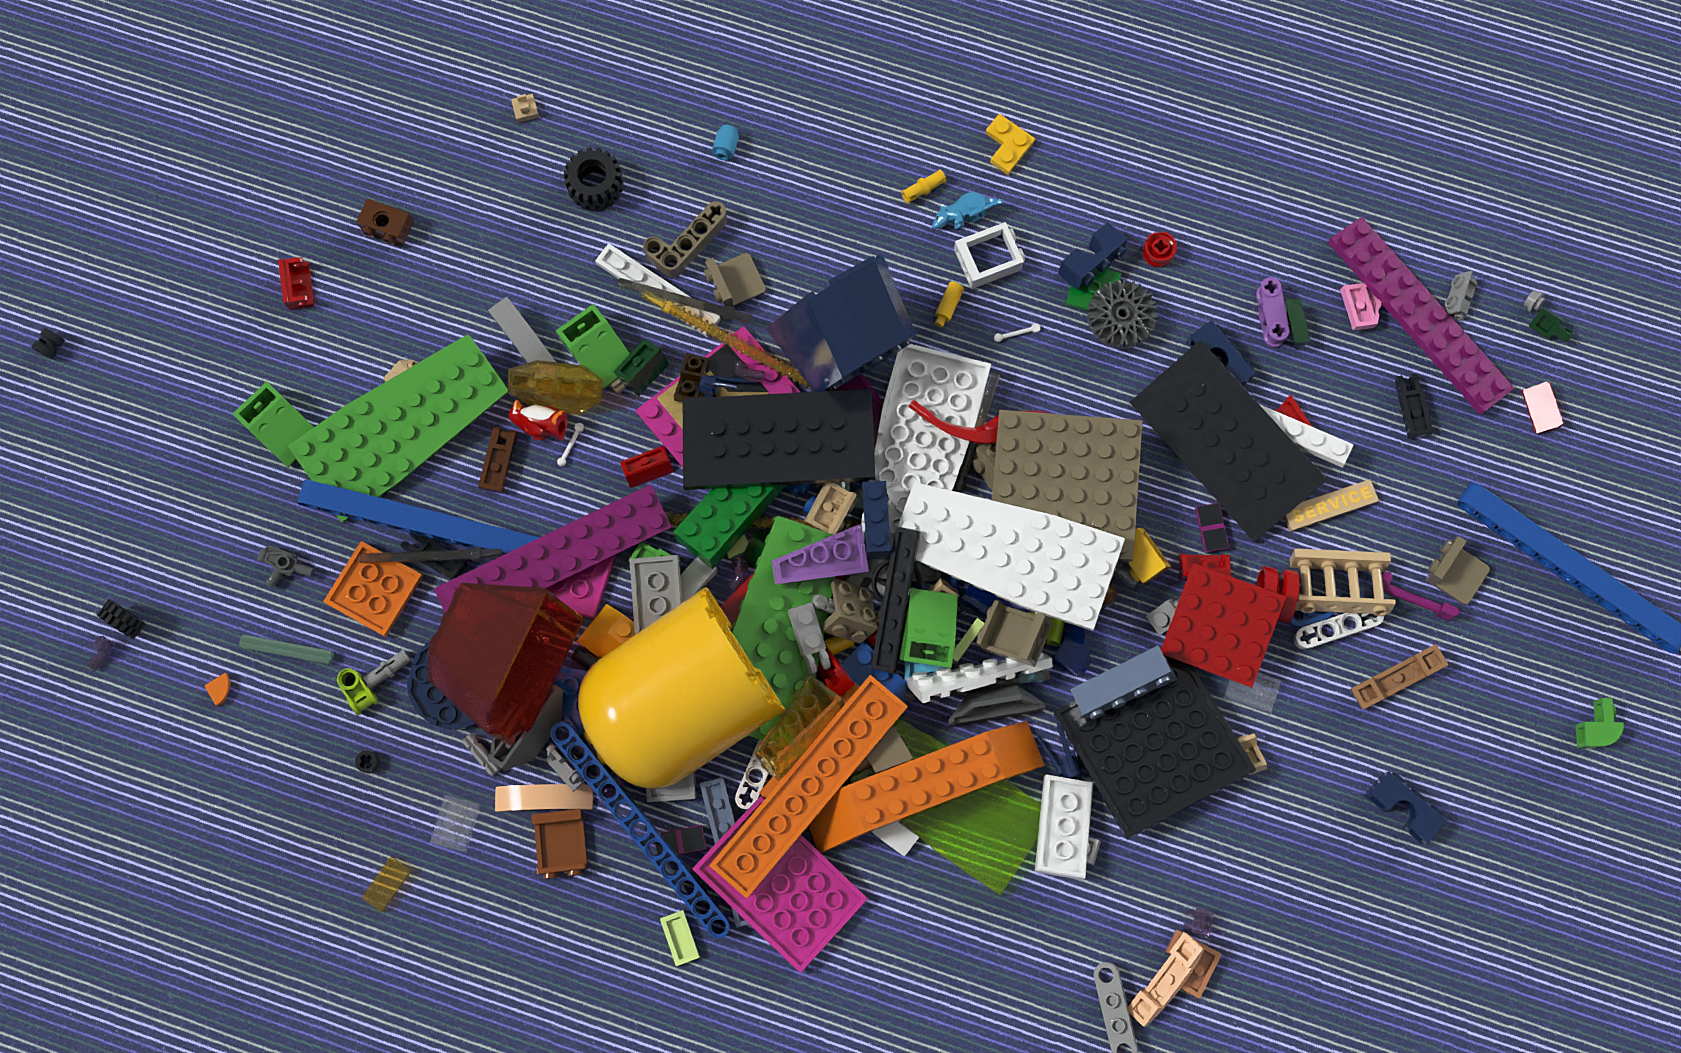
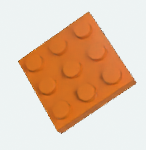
M361 541L323 602L380 635L387 637L422 580L423 575Z

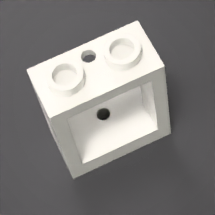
M1006 222L955 241L954 251L971 289L1022 270L1025 256L1022 249L1017 248L1015 233L1012 228H1008ZM1002 235L1013 260L979 273L968 248Z

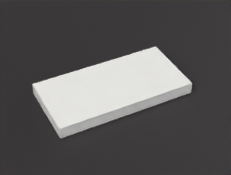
M1052 775L1044 776L1035 872L1079 880L1085 879L1093 791L1092 782Z

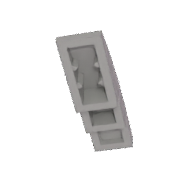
M508 297L488 310L546 388L565 375Z

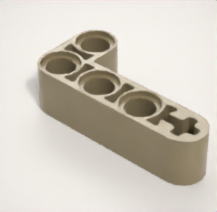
M718 201L708 204L670 246L658 237L652 236L647 238L643 244L646 259L667 277H678L726 225L727 212L724 204ZM699 229L707 230L704 234L696 233ZM684 245L692 246L688 251L681 249ZM654 247L660 249L657 253L649 252ZM670 261L677 262L674 267L666 266Z

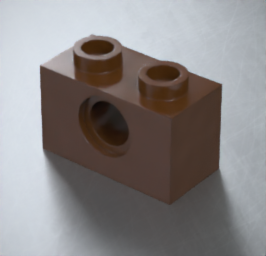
M367 198L356 223L361 232L368 237L373 238L377 236L390 245L397 243L403 246L414 221L407 212ZM389 221L386 226L380 227L382 222Z

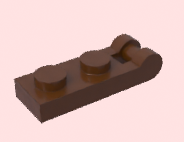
M494 426L478 485L479 489L503 494L514 446L518 438V431H504L502 428ZM500 439L507 440L506 445L499 444Z

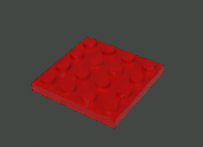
M1193 562L1161 650L1165 656L1252 688L1286 596Z

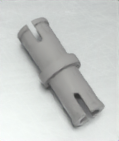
M402 649L386 662L384 660L380 662V666L364 676L363 679L372 690L388 677H394L395 672L411 663L412 660L405 650Z

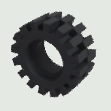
M108 599L97 614L104 622L133 640L146 625L140 618Z

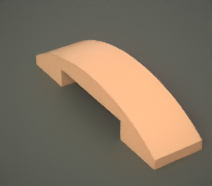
M567 784L496 787L495 812L561 809L593 810V789L587 784H582L574 792Z
M1186 932L1182 934L1170 950L1171 956L1146 989L1140 990L1128 1006L1130 1014L1143 1027L1152 1022L1173 999L1193 972L1204 952V948Z

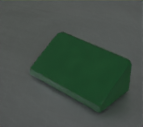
M1287 299L1285 300L1288 320L1295 349L1299 350L1310 342L1301 300Z

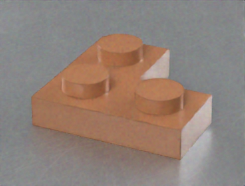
M1175 930L1165 950L1166 953L1171 955L1170 950L1182 936L1183 932ZM1195 940L1204 948V952L1193 972L1181 987V990L1200 999L1222 954Z

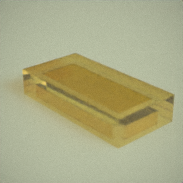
M390 856L362 899L379 911L384 912L412 870Z

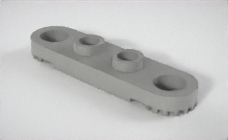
M1103 962L1095 968L1094 980L1112 1053H1119V1045L1125 1043L1131 1047L1132 1053H1138V1046L1119 970L1113 963ZM1103 968L1112 970L1113 979L1111 982H1105L1101 979L1100 972Z

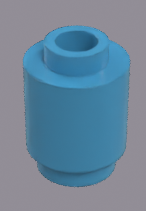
M722 125L721 129L717 131L712 148L716 158L728 160L734 157L739 139L738 130L731 125Z

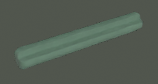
M242 635L239 641V646L242 648L325 664H332L334 653L329 650L250 635Z

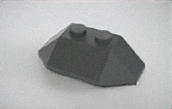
M545 678L540 684L531 687L524 696L519 698L494 732L491 753H489L488 759L504 771L533 761L550 738L552 727L562 721L563 690Z
M1009 681L995 683L993 688L986 689V686L968 692L948 720V727L1040 712L1045 709V704L1017 684H1009Z

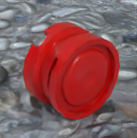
M1163 231L1160 233L1154 232L1145 241L1142 250L1143 258L1150 266L1164 267L1172 261L1176 253L1177 244L1169 233Z

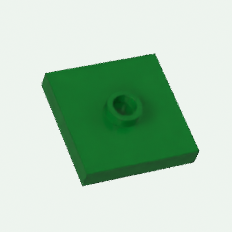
M1106 270L1104 273L1100 272L1089 286L1085 285L1079 291L1070 285L1065 306L1088 311L1089 303L1097 289L1100 290L1104 284L1108 285L1110 281L1116 283L1117 280H1120L1121 273Z

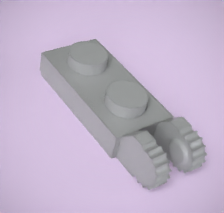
M813 603L788 609L799 651L804 658L808 672L813 674L817 671L815 660L811 655L815 652L818 654L822 668L824 670L830 668L829 657L825 651L826 646Z

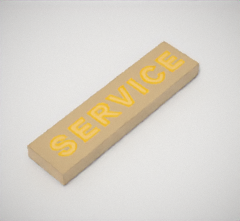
M1367 480L1301 502L1284 519L1289 531L1292 532L1375 504L1379 499L1371 480Z

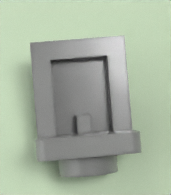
M1174 597L1146 616L1159 636L1169 629L1179 602Z

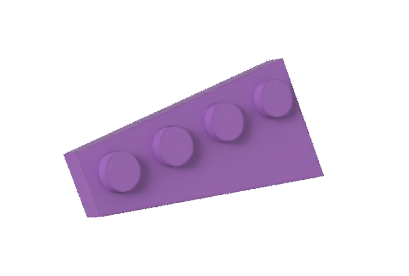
M862 524L771 560L775 585L869 572Z

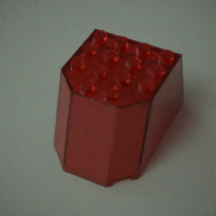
M461 583L453 594L452 602L447 612L442 616L441 624L436 634L430 641V647L427 651L428 681L484 732L512 746L515 743L516 736L523 731L528 733L533 728L584 618L542 587Z

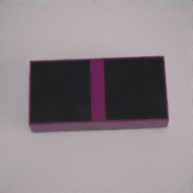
M1219 503L1195 507L1204 552L1211 553L1228 550L1229 544Z
M703 825L661 832V835L678 855L707 850ZM655 842L657 855L663 852V846L659 842Z

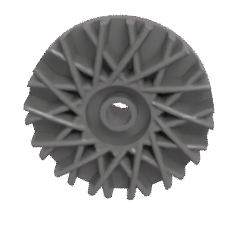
M1126 279L1123 282L1117 280L1116 283L1110 281L1108 285L1104 284L1100 290L1097 289L1088 306L1087 319L1092 333L1102 343L1113 348L1127 349L1138 346L1151 335L1157 322L1158 315H1156V311L1158 308L1155 306L1156 301L1153 302L1151 299L1152 294H1147V289L1145 291L1141 289L1140 283L1135 285L1134 281L1126 283Z

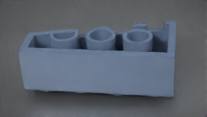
M1156 646L1070 690L1082 715L1086 719H1096L1102 716L1104 711L1121 707L1127 701L1141 697L1150 691L1174 682L1177 678L1159 646Z

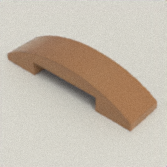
M1437 644L1358 684L1351 688V691L1361 709L1364 710L1448 666V663Z

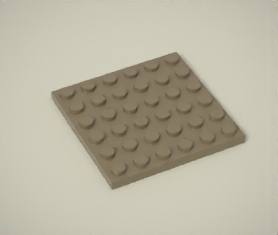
M999 410L992 501L1055 515L1123 537L1125 541L1118 561L1133 562L1143 420Z

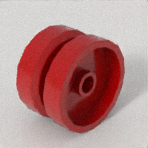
M1262 566L1255 585L1286 596L1278 622L1289 623L1294 616L1297 605L1299 574L1297 571L1287 569L1278 574L1275 567Z

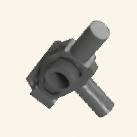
M273 546L261 549L256 559L275 568L265 581V584L271 588L275 586L283 574L291 577L293 574L299 573L312 577L315 572L314 568L299 564L297 555Z

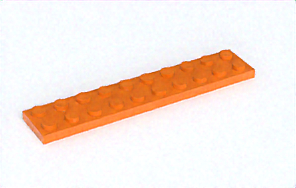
M869 675L709 866L748 899L905 712L908 706L874 677Z

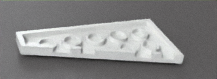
M1041 651L1035 667L1008 658L1002 661L988 659L984 660L983 664L974 665L973 663L961 664L958 669L950 670V668L944 667L936 669L935 673L927 674V672H916L912 674L913 677H907L906 682L907 687L922 703L930 701V696L947 697L950 696L951 690L954 689L957 692H965L996 683V678L1008 680L1015 678L1016 672L1020 671L1022 674H1030L1051 668L1053 665L1052 658Z

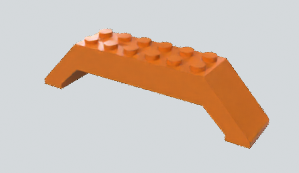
M1027 721L981 733L849 784L836 792L808 827L817 850L823 853L862 835L998 782L1042 768L1045 764Z

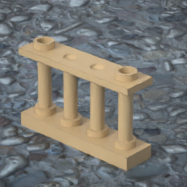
M1294 549L1289 559L1290 568H1298L1301 573L1302 595H1298L1295 610L1304 613L1321 611L1385 616L1390 614L1396 604L1395 600L1384 599L1381 572H1385L1391 562L1390 553ZM1310 569H1322L1324 571L1326 596H1312ZM1334 570H1345L1348 572L1350 598L1336 597ZM1358 571L1372 573L1374 599L1360 598Z

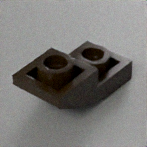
M686 353L680 370V379L674 393V401L683 403V399L699 398V385L702 376L706 375L709 358Z

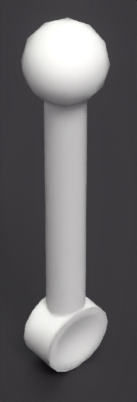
M1034 323L1030 328L1002 335L997 333L994 336V340L1001 342L1005 338L1029 332L1038 333L1040 325Z
M582 423L575 424V432L562 457L557 460L559 466L566 465V458L578 434L584 431Z

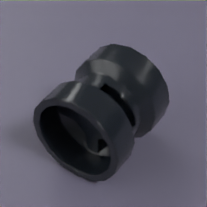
M43 328L40 333L41 337L39 340L34 341L31 347L49 359H53L56 355L55 350L57 347L62 346L65 340L49 329Z

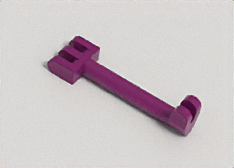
M1390 572L1383 573V592L1433 611L1437 617L1446 621H1451L1459 614V609L1445 602L1441 605L1391 585L1392 574Z

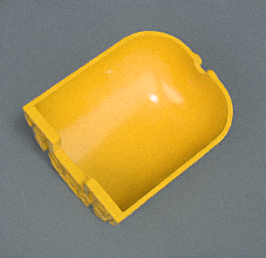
M708 587L703 588L600 658L587 671L580 685L578 709L585 730L584 736L596 749V755L603 765L607 764L619 777L635 786L660 789L674 785L785 711L784 706L761 670L752 665L731 632L733 626Z

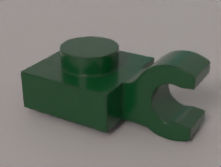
M1545 306L1541 308L1529 324L1531 329L1547 339L1554 334L1566 343L1573 333V330L1569 327L1560 325L1563 321L1561 316Z

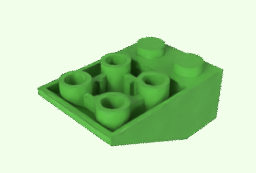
M594 304L556 330L560 341L600 392L616 379H619L615 375L614 370L630 353Z
M267 381L232 413L288 468L297 460L288 448V445L314 428Z
M911 588L899 660L952 668L958 595Z

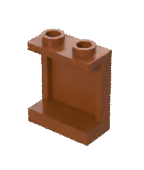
M582 809L531 814L532 825L535 828L538 865L536 874L543 875V879L558 878V873L567 872L568 876L583 875L582 870L589 869L584 811Z

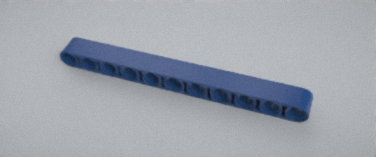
M311 480L303 481L297 504L307 508L416 535H424L432 539L500 556L540 538Z
M1476 483L1468 485L1457 501V505L1462 510L1665 651L1672 654L1679 653L1681 650V624L1481 485Z
M568 722L555 724L551 729V738L706 931L714 938L726 936L731 925L730 919L606 765L600 762L596 753L576 728ZM561 726H565L569 730V737L566 740H561L557 735V731ZM577 745L582 746L585 750V755L582 759H576L573 755V748ZM593 764L600 768L601 773L598 778H592L588 774V769ZM606 784L615 786L616 794L614 797H607L604 794L603 789ZM622 803H627L631 806L632 812L630 816L625 817L620 814L619 806ZM638 822H642L647 826V833L643 836L635 832L634 827ZM652 842L662 844L663 852L661 854L655 855L651 852L650 845ZM669 861L676 862L679 867L678 872L675 874L668 873L665 867L666 863ZM683 881H691L694 884V891L691 893L682 891L681 883ZM706 900L710 904V910L700 912L697 909V902ZM717 919L723 920L726 924L725 930L722 932L715 931L712 927L713 921Z

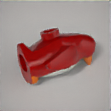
M519 400L514 402L508 415L512 423L525 433L533 436L535 440H544L547 436H552L559 441H563L567 428V414L565 411H560L550 406L532 405L524 407Z

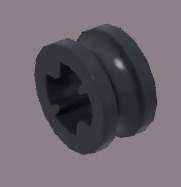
M362 751L355 759L356 768L367 774L376 771L380 763L378 756L371 751ZM371 756L372 760L370 761V763L372 764V766H365L363 768V758H370Z

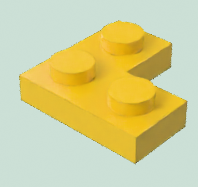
M1000 113L985 132V134L1001 144V147L991 158L990 163L1007 175H1009L1035 142L1034 137Z

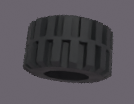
M590 147L587 148L586 152L582 150L577 151L578 155L570 157L571 163L567 162L565 165L566 170H564V181L570 198L573 199L577 206L581 204L582 209L585 210L590 207L591 211H596V208L599 207L601 210H604L606 205L611 207L614 205L613 200L618 201L620 198L619 192L623 191L622 184H624L616 158L614 156L611 157L610 152L606 150L602 153L601 148H596L595 151H592ZM599 172L606 175L605 180L597 186L589 187L582 184L584 177L590 173Z

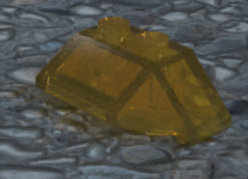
M536 360L509 368L508 391L513 395L515 394L528 406H550L560 411H565L568 414L580 415L602 401L603 379L584 365Z

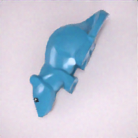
M976 192L966 193L955 204L948 207L945 204L941 205L932 228L939 229L948 223H954L955 229L958 230L964 226V221L969 220L970 223H974L987 215L986 210L991 207L1002 206L1004 202L1002 199L986 198Z

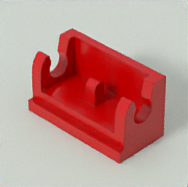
M301 257L279 259L283 303L289 310L315 306L309 262H303Z
M1178 555L1179 581L1187 580L1193 562L1231 576L1230 555Z
M825 645L830 668L824 670L819 662L817 669L820 671L819 674L831 695L836 700L852 688L854 683L839 659Z

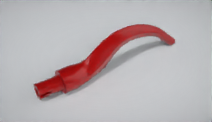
M915 400L909 404V408L927 422L952 436L976 443L988 444L997 442L999 415L982 426L963 427L937 418ZM1033 410V411H1023V412L1047 413L1046 411H1035V410Z

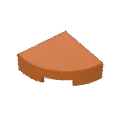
M224 673L204 685L214 704L218 707L227 699L231 685L230 677L227 673Z

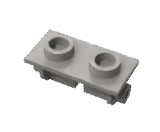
M1472 271L1455 275L1449 296L1445 301L1444 309L1449 315L1453 314L1454 319L1459 321L1467 317L1471 303L1464 298L1472 299L1477 286L1476 278L1472 276Z
M551 744L547 747L548 757L545 760L574 792L585 782L584 778L557 745Z

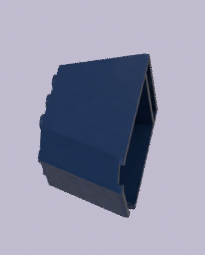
M882 254L877 255L876 258L872 256L828 281L829 287L816 295L814 291L805 295L766 328L814 392L834 391L844 383H848L858 375L891 358L910 345L909 339L916 335Z

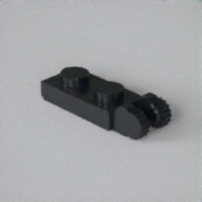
M1416 373L1409 375L1411 391H1407L1403 376H1396L1395 385L1408 439L1432 435L1433 428L1418 375Z
M409 533L414 540L421 543L418 549L406 541L400 544L406 552L449 580L457 578L467 565L465 559L428 536Z

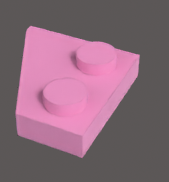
M1364 283L1344 285L1340 291L1353 331L1374 328L1378 324V310L1382 302L1372 294Z

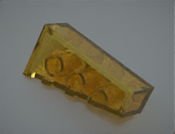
M810 673L804 679L805 683L802 688L798 689L794 694V700L788 709L781 713V719L776 727L771 728L755 752L762 768L778 781L788 773L845 705L839 695Z

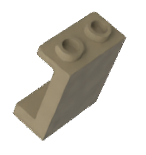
M995 600L987 611V619L983 628L978 632L977 644L984 651L1035 667L1053 622L1044 614H1029L1007 607L1000 601Z

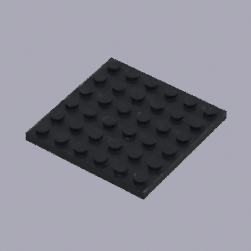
M1168 656L1165 657L1177 678L1174 682L1150 691L1141 697L1127 701L1121 707L1106 710L1102 716L1096 719H1086L1082 715L1076 700L1053 712L1056 720L1062 724L1067 739L1126 840L1256 771L1255 766L1193 666Z

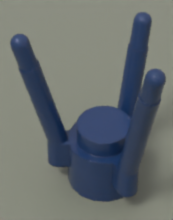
M703 375L699 385V392L705 394V397H715L714 394L719 395L721 387L739 389L738 385L731 383L757 384L759 381L750 378Z
M1060 722L1057 723V728L1066 758L1060 760L1062 765L1058 763L1043 739L1037 736L1038 742L1054 765L1058 775L1063 774L1064 778H1070L1082 773L1081 767L1083 765L1075 751L1074 755L1071 756Z

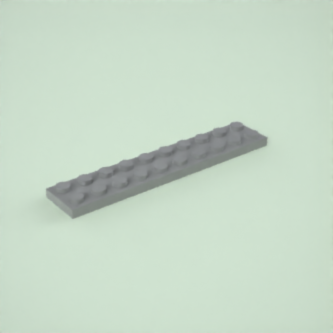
M679 555L629 559L635 635L682 603ZM695 771L669 787L660 789L646 788L647 802L696 799Z

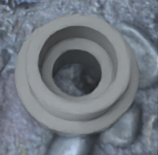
M1534 290L1530 293L1524 303V306L1528 308V312L1538 311L1545 302L1543 292Z

